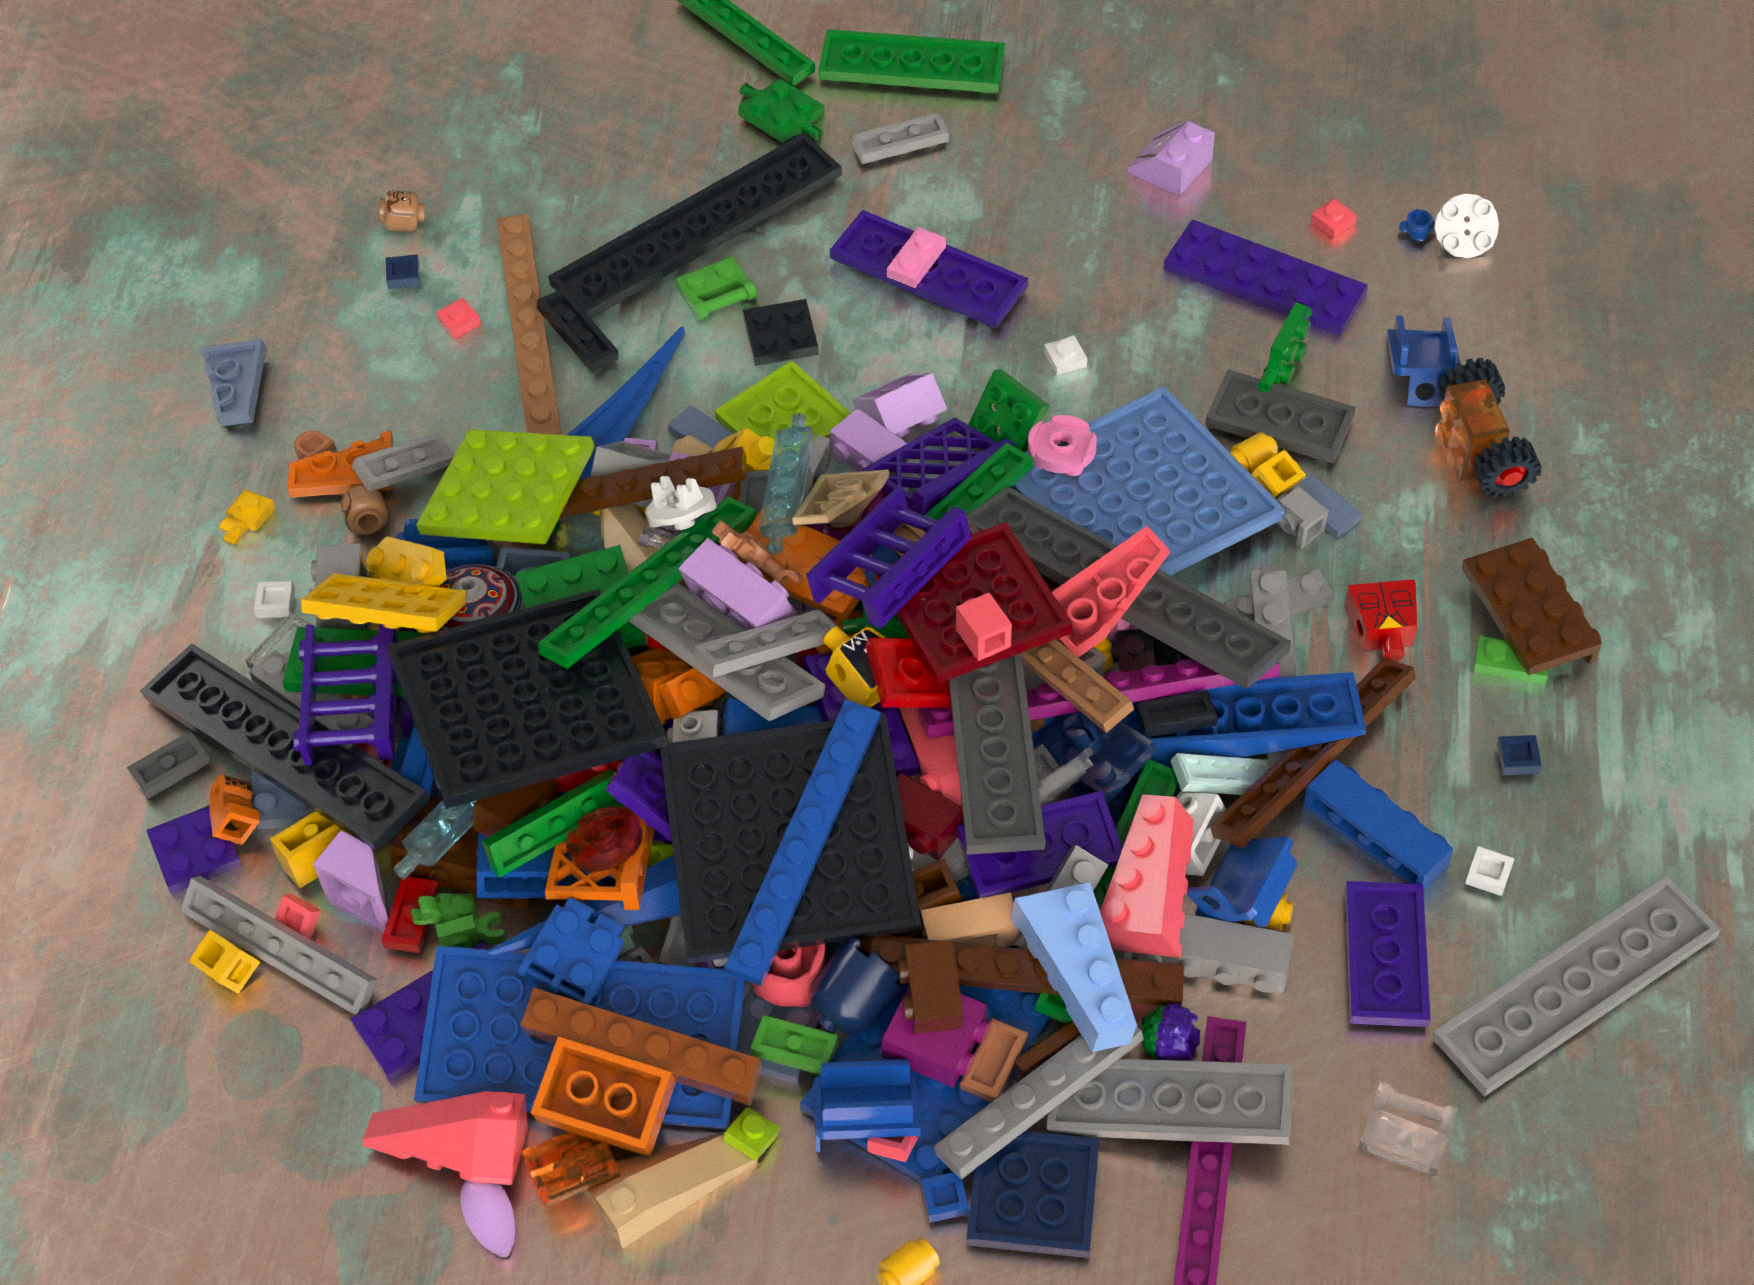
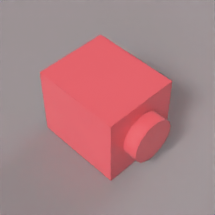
M990 593L968 599L956 607V631L978 661L1011 647L1012 623Z

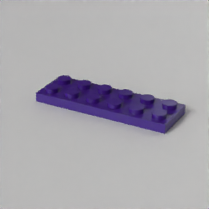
M865 210L858 214L830 249V259L996 329L1028 288L1027 277L947 244L916 288L888 278L887 267L914 231Z
M1193 219L1164 260L1165 270L1286 316L1289 315L1296 302L1306 305L1312 309V315L1308 319L1311 322L1310 325L1341 336L1359 307L1368 288V284Z

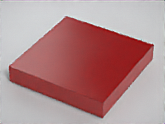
M910 638L868 639L865 647L877 684L881 707H951L949 680L940 684L936 683Z

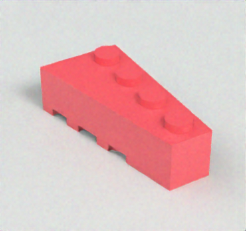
M1142 795L1100 910L1113 950L1181 958L1182 945L1179 942L1180 929L1184 928L1185 914L1182 912L1183 895L1187 894L1188 880L1185 878L1186 865L1190 863L1194 820L1176 797Z

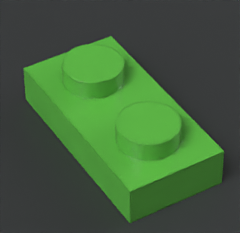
M1479 636L1474 673L1546 685L1549 669L1528 676L1506 640Z
M763 1015L750 1048L751 1056L821 1075V1064L832 1062L838 1045V1035Z

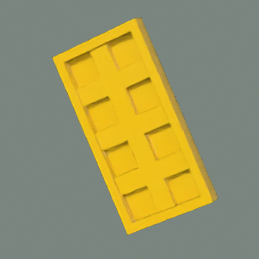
M333 573L301 599L302 613L316 615L319 619L342 618L349 619L354 624L371 622L383 624L385 628L389 629L407 627L414 628L420 633L437 632L466 605V591Z

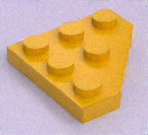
M386 536L377 547L370 550L366 559L369 578L439 587L447 579L444 552L421 544ZM373 623L374 630H378L379 624Z

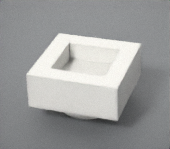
M1075 336L1044 344V354L1056 376L1087 367V357Z
M258 582L254 604L256 618L291 617L295 594L293 582Z
M1478 846L1465 884L1502 896L1515 858Z

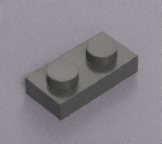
M189 731L126 768L145 798L149 799L210 764L211 760L192 731Z

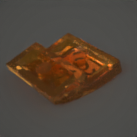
M572 1132L564 1133L521 1151L544 1208L620 1177V1172L607 1142H600Z

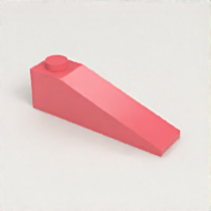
M1148 526L1052 591L1072 623V634L1056 640L1077 657H1080L1107 637L1170 554L1169 548Z
M896 708L919 765L920 784L962 807L954 737L947 735L929 739L918 720L919 708Z
M484 1091L375 1112L371 1115L362 1139L363 1146L401 1159L413 1156L427 1161L428 1168L440 1171L442 1167L458 1171L460 1178L471 1182L512 1185L528 1132L526 1095Z

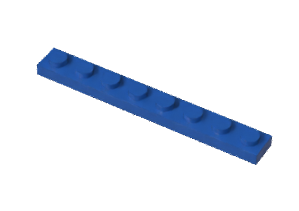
M845 699L725 965L726 973L760 986L763 985L878 726L881 712Z

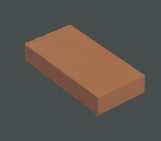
M994 1018L990 1021V1028L984 1042L979 1044L974 1054V1061L966 1077L963 1076L960 1082V1089L989 1102H993L1001 1096L1014 1069L1015 1059L1020 1056L1028 1040V1032Z

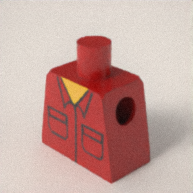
M1415 579L1348 585L1344 608L1361 647L1365 650L1382 649L1384 658L1392 661L1401 660L1405 656L1404 647L1413 645L1417 629Z

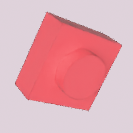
M1334 198L1312 213L1311 223L1334 239L1356 224L1357 214Z
M464 298L436 312L437 321L454 340L482 325L480 316Z
M290 893L282 896L275 920L311 940L321 910Z
M919 1136L872 1137L867 1140L868 1152L906 1162Z

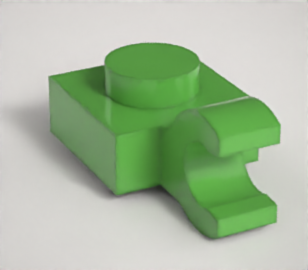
M438 893L435 898L432 896H422L418 899L420 909H411L413 923L416 925L440 924L468 915H473L474 920L479 919L472 894Z
M491 912L476 920L473 919V915H468L435 925L441 946L471 948L479 943L480 940H485L495 945L507 940L504 929L490 930L493 926L503 923L500 912Z

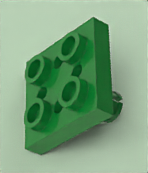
M1002 369L993 370L968 425L997 443L1007 438L1016 444V448L1025 453L1028 451L1030 430L1037 422L1043 421L1050 405ZM992 404H995L994 409H996V411H993Z

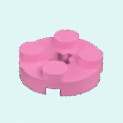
M1052 416V421L1042 424L1041 420L1032 427L1028 436V451L1030 456L1033 457L1034 467L1050 472L1078 476L1083 472V468L1092 462L1096 454L1097 437L1095 432L1093 434L1089 430V424L1075 416ZM1062 441L1068 443L1067 446L1063 447L1057 445H1060Z

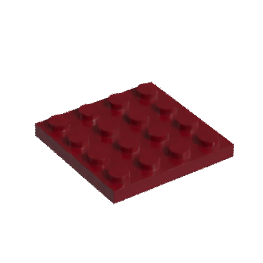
M1007 522L971 534V539L896 613L898 620L937 684L1072 634L1071 621ZM874 574V579L877 582L881 576ZM990 593L1012 623L1011 647L978 661L956 631V607L968 599Z

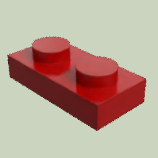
M402 876L381 940L384 948L421 953L429 924H414L411 909H420L419 897L432 896L435 898L441 889L439 881Z

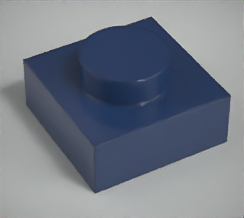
M417 254L386 257V282L388 290L420 286V263Z
M1536 735L1500 736L1498 738L1497 749L1503 775L1540 774L1542 763Z

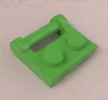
M733 256L675 278L676 288L698 321L708 318L709 313L746 299L749 302L758 298L754 283L747 278Z

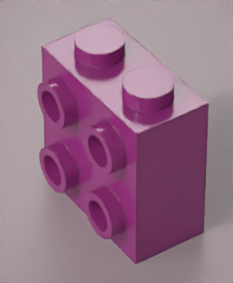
M907 989V991H906L904 997L909 996L908 989ZM960 994L963 1009L962 1029L914 1034L912 1020L905 1021L902 999L882 1038V1058L887 1060H908L910 1070L954 1088L959 1076L966 1077L971 1069L975 1057L971 1052L976 1042L982 1044L988 1034L991 1022L986 1020L987 1005Z

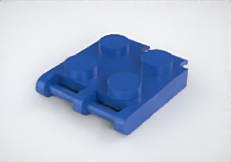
M570 897L563 908L556 904L522 962L518 974L524 978L529 975L548 985V991L554 994L559 991L575 1001L591 1005L625 946V941L620 939L625 926L600 913L594 924L590 923L595 912L594 909ZM535 965L547 971L548 973L554 975L555 977L551 979L548 976L533 969L532 966ZM565 981L573 985L574 987L584 991L585 995L583 996L575 992L574 990L562 985L563 982Z

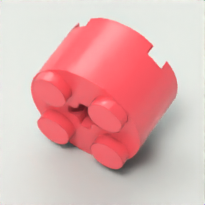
M825 945L777 951L763 985L760 986L751 982L754 993L763 1000L777 1006L802 1008L811 1003L809 988L826 964Z

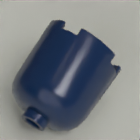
M853 936L841 943L809 988L810 1002L819 1012L814 1019L830 1033H833L837 1028L849 1035H858L866 1032L907 987V983L900 984L897 972L873 952L869 954L860 946L861 942Z

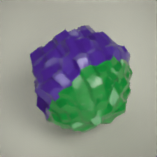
M1179 1003L1160 1004L1156 1010L1151 1011L1141 1020L1144 1039L1141 1044L1144 1050L1149 1053L1152 1060L1192 1061L1195 1058V1051L1200 1045L1201 1030L1193 1025V1022L1198 1020V1016L1190 1012L1189 1008L1181 1006Z

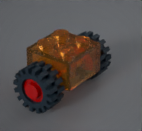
M1472 358L1467 359L1465 365H1462L1461 362L1455 364L1457 369L1449 368L1446 371L1447 376H1442L1440 379L1441 383L1438 384L1443 401L1440 404L1441 418L1440 422L1436 424V436L1438 442L1443 443L1446 448L1449 467L1455 469L1459 481L1477 478L1486 495L1490 494L1494 498L1499 494L1501 498H1505L1510 492L1514 496L1519 494L1517 490L1520 488L1525 491L1529 488L1528 483L1534 484L1537 481L1536 476L1541 475L1540 469H1542V466L1531 442H1528L1526 438L1520 440L1519 437L1513 436L1511 441L1508 439L1510 430L1498 406L1501 402L1500 397L1505 395L1504 390L1506 388L1496 365L1489 359L1484 362L1483 358H1477L1476 362H1473Z

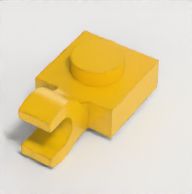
M244 489L227 509V517L219 525L220 530L227 532L222 538L223 541L236 545L247 529L257 532L275 510L273 500Z

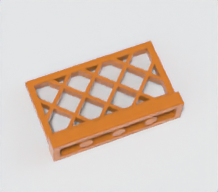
M624 806L577 835L575 834L568 838V840L566 839L554 848L545 888L546 899L568 900L572 897L576 900H621L624 904V910H640L655 829L648 826L643 819ZM618 821L627 826L615 835L607 829ZM597 834L606 839L594 848L586 843L587 840ZM576 847L584 852V854L571 862L564 856V854ZM614 847L622 853L610 862L601 856ZM591 861L600 866V868L587 876L579 870ZM570 874L578 880L571 886H557L560 880ZM607 875L616 880L615 887L598 886L595 884Z

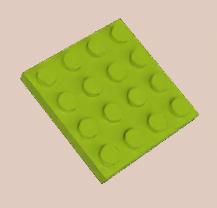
M469 429L416 524L420 535L546 544L595 448L592 437Z

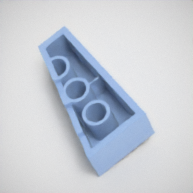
M1091 883L1015 898L1010 919L1016 929H1020L1028 942L1027 947L1033 957L1037 958L1048 975L1047 980L1052 988L1060 994L1067 1006L1068 1014L1090 1050L1096 1052L1130 1044L1137 1024Z

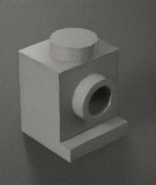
M1298 486L1289 494L1284 493L1277 498V501L1285 508V515L1282 516L1283 520L1277 523L1284 532L1292 534L1297 539L1296 546L1300 550L1325 532L1329 510Z

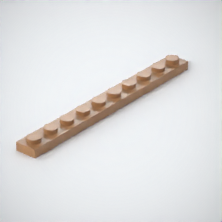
M528 214L497 218L527 433L561 435L544 317L537 309V299L541 298Z
M904 523L894 531L897 536L915 543L926 534L923 530ZM895 551L898 559H900L904 555L903 553ZM1053 640L1021 653L1024 665L1104 732L1107 733L1134 710L1130 699L1058 640Z

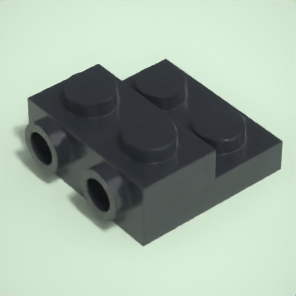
M1140 629L1118 631V641L1112 642L1111 645L1113 662L1119 663V671L1122 672L1141 670L1148 665L1164 666L1176 664L1182 659H1192Z

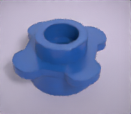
M1416 209L1409 212L1406 221L1400 222L1399 229L1402 232H1407L1416 241H1424L1430 232H1435V221L1429 212Z

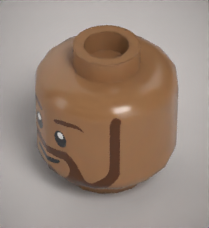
M391 190L387 192L385 198H380V223H384L388 231L414 232L417 229L418 222H424L425 203H418V195L415 192Z
M357 485L343 495L341 511L344 522L349 530L359 535H372L386 525L388 509L385 499L378 489L369 492L364 485Z

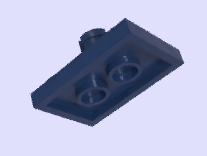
M1079 711L1057 716L1033 742L1034 754L1090 792L1103 791L1108 804L1158 750L1153 741L1121 721L1106 733Z

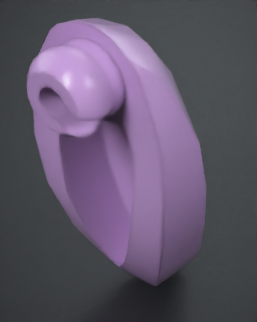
M465 1180L461 1187L460 1198L462 1212L468 1227L486 1249L497 1256L507 1257L511 1253L514 1244L515 1220L511 1202L505 1190L500 1184Z

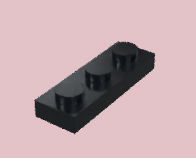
M565 288L537 299L538 311L590 372L618 360L619 351Z

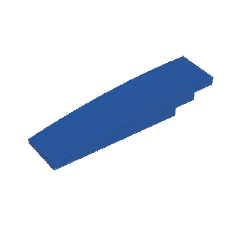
M1354 672L1274 677L1257 680L1247 689L1234 684L1189 692L1195 693L1208 690L1218 716L1217 726L1147 738L1153 741L1158 749L1150 760L1167 767H1173L1171 759L1177 753L1241 758L1365 735L1366 725ZM1132 702L1134 710L1123 718L1121 722L1144 736L1136 713V702Z

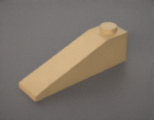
M889 470L821 474L793 516V525L831 524L833 528L851 525L883 488L889 478Z

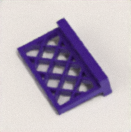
M954 417L864 467L862 472L877 470L896 472V476H889L881 490L890 494L897 486L917 488L913 491V494L904 490L907 505L911 508V511L926 515L1003 445L1008 442L1016 447V444L1007 438L997 443ZM956 431L964 437H950L946 435ZM927 446H942V450L924 448ZM947 447L966 448V451H949ZM971 448L985 449L982 452H971ZM903 459H919V463H906L900 461ZM924 460H941L943 464H925ZM948 461L963 462L959 465H948ZM901 473L920 474V478L901 477ZM925 474L940 475L937 478H925Z

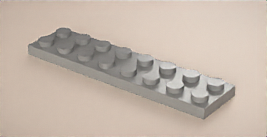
M1666 875L1436 1029L1432 1039L1485 1097L1716 939L1721 929Z

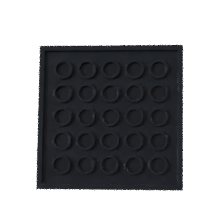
M599 589L386 645L390 662L446 809L668 746L667 734L618 630L568 669L539 654L538 642L601 595Z
M886 713L881 714L878 726L778 951L842 942L852 936L856 939L921 930L922 924ZM836 720L668 743V746L660 748L688 964L729 958Z

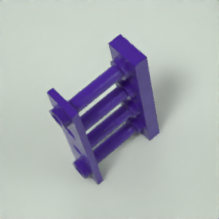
M897 486L806 574L814 602L820 604L833 590L839 591L863 601L869 624L882 628L971 539L965 511L953 506L941 519L935 520L909 510L904 490ZM902 523L927 532L916 543L892 534ZM879 545L904 554L894 565L869 556ZM857 567L881 576L870 588L846 579Z
M379 624L378 635H373L372 639L318 643L314 626L306 625L305 640L299 641V656L301 662H303L299 729L293 730L294 749L301 752L305 765H312L313 746L369 743L370 746H376L379 760L394 759L397 678L390 662L386 645L399 642L396 629L385 628L383 624ZM372 653L374 657H377V664H371V668L318 672L319 657ZM372 683L373 686H376V694H370L369 698L316 701L317 686ZM369 712L371 716H375L374 724H369L368 728L314 731L315 716Z

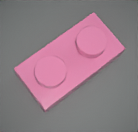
M917 227L887 267V277L916 288L946 248V237Z

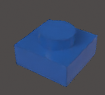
M954 1172L920 1179L929 1223L969 1215V1206L962 1179Z

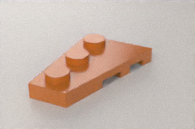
M392 431L380 433L381 438L367 443H363V440L350 443L351 448L336 453L325 451L289 463L287 490L290 498L345 494L349 489L357 485H364L351 467L354 459L393 447ZM392 485L387 486V487H384V488H381V489H378V490H379V491H388V490H391Z

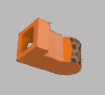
M220 774L215 779L210 792L209 805L213 837L243 845L259 824V810L253 809L251 803V783L224 774ZM228 822H231L236 831H230L225 826Z

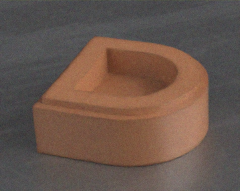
M319 431L304 432L294 442V449L299 460L325 451L333 452L336 450L334 441Z

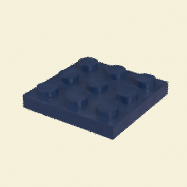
M1024 1131L974 1169L966 1245L1089 1258L1099 1139Z

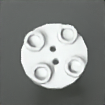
M1462 194L1450 198L1442 204L1436 214L1434 223L1436 240L1443 250L1454 257L1461 258L1479 256L1492 248L1499 228L1497 213L1491 201L1473 194ZM1464 217H1468L1467 223L1464 222ZM1466 229L1469 231L1468 235L1464 234Z
M661 476L660 483L653 482L651 484L653 501L647 506L645 514L650 527L674 525L676 530H683L692 527L695 524V518L715 510L717 504L713 492L709 488L698 487L695 479L687 478L686 485H678L677 490H675L669 476Z

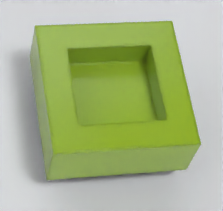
M747 1106L725 1131L723 1141L756 1162L778 1137L780 1127Z

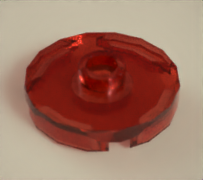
M614 806L600 808L584 815L577 822L579 826L574 832L572 829L567 835L566 848L574 864L579 868L594 872L608 870L626 862L636 853L642 843L643 830L635 814L630 810L626 812L622 811L620 807Z

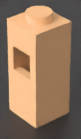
M1011 892L920 910L923 939L936 941L953 940L956 943L996 947L1015 945L1020 935V929L1017 930L1010 919L1014 904Z

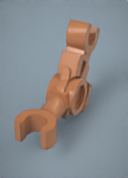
M719 521L711 531L720 538L719 542L722 545L735 550L746 562L752 563L759 570H764L784 588L785 580L788 577H791L797 583L803 581L802 575L797 571L785 570L771 557L773 553L770 549L747 531L742 534L738 533L723 521Z

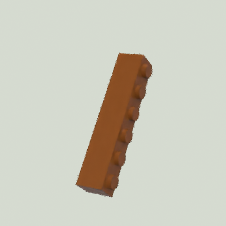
M534 988L520 1024L529 1036L554 1044L559 1036L672 1072L677 1083L750 1106L763 1071L760 1058Z

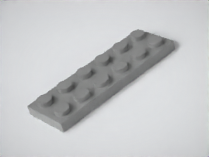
M678 582L629 620L637 628L768 721L824 697L825 684L786 657L773 659L756 666H750L713 678L693 658L694 646L743 632L746 629Z
M1118 1059L1048 1113L1046 1129L1050 1134L1079 1137L1290 1145L1294 1084L1293 1064Z

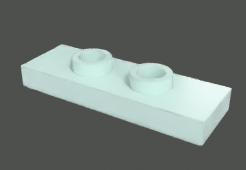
M1177 753L1171 759L1181 791L1243 795L1271 768L1266 759Z

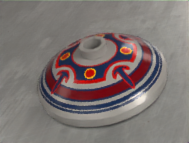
M484 564L462 565L446 571L447 579L439 587L466 591V605L437 632L525 609L518 580L501 568Z

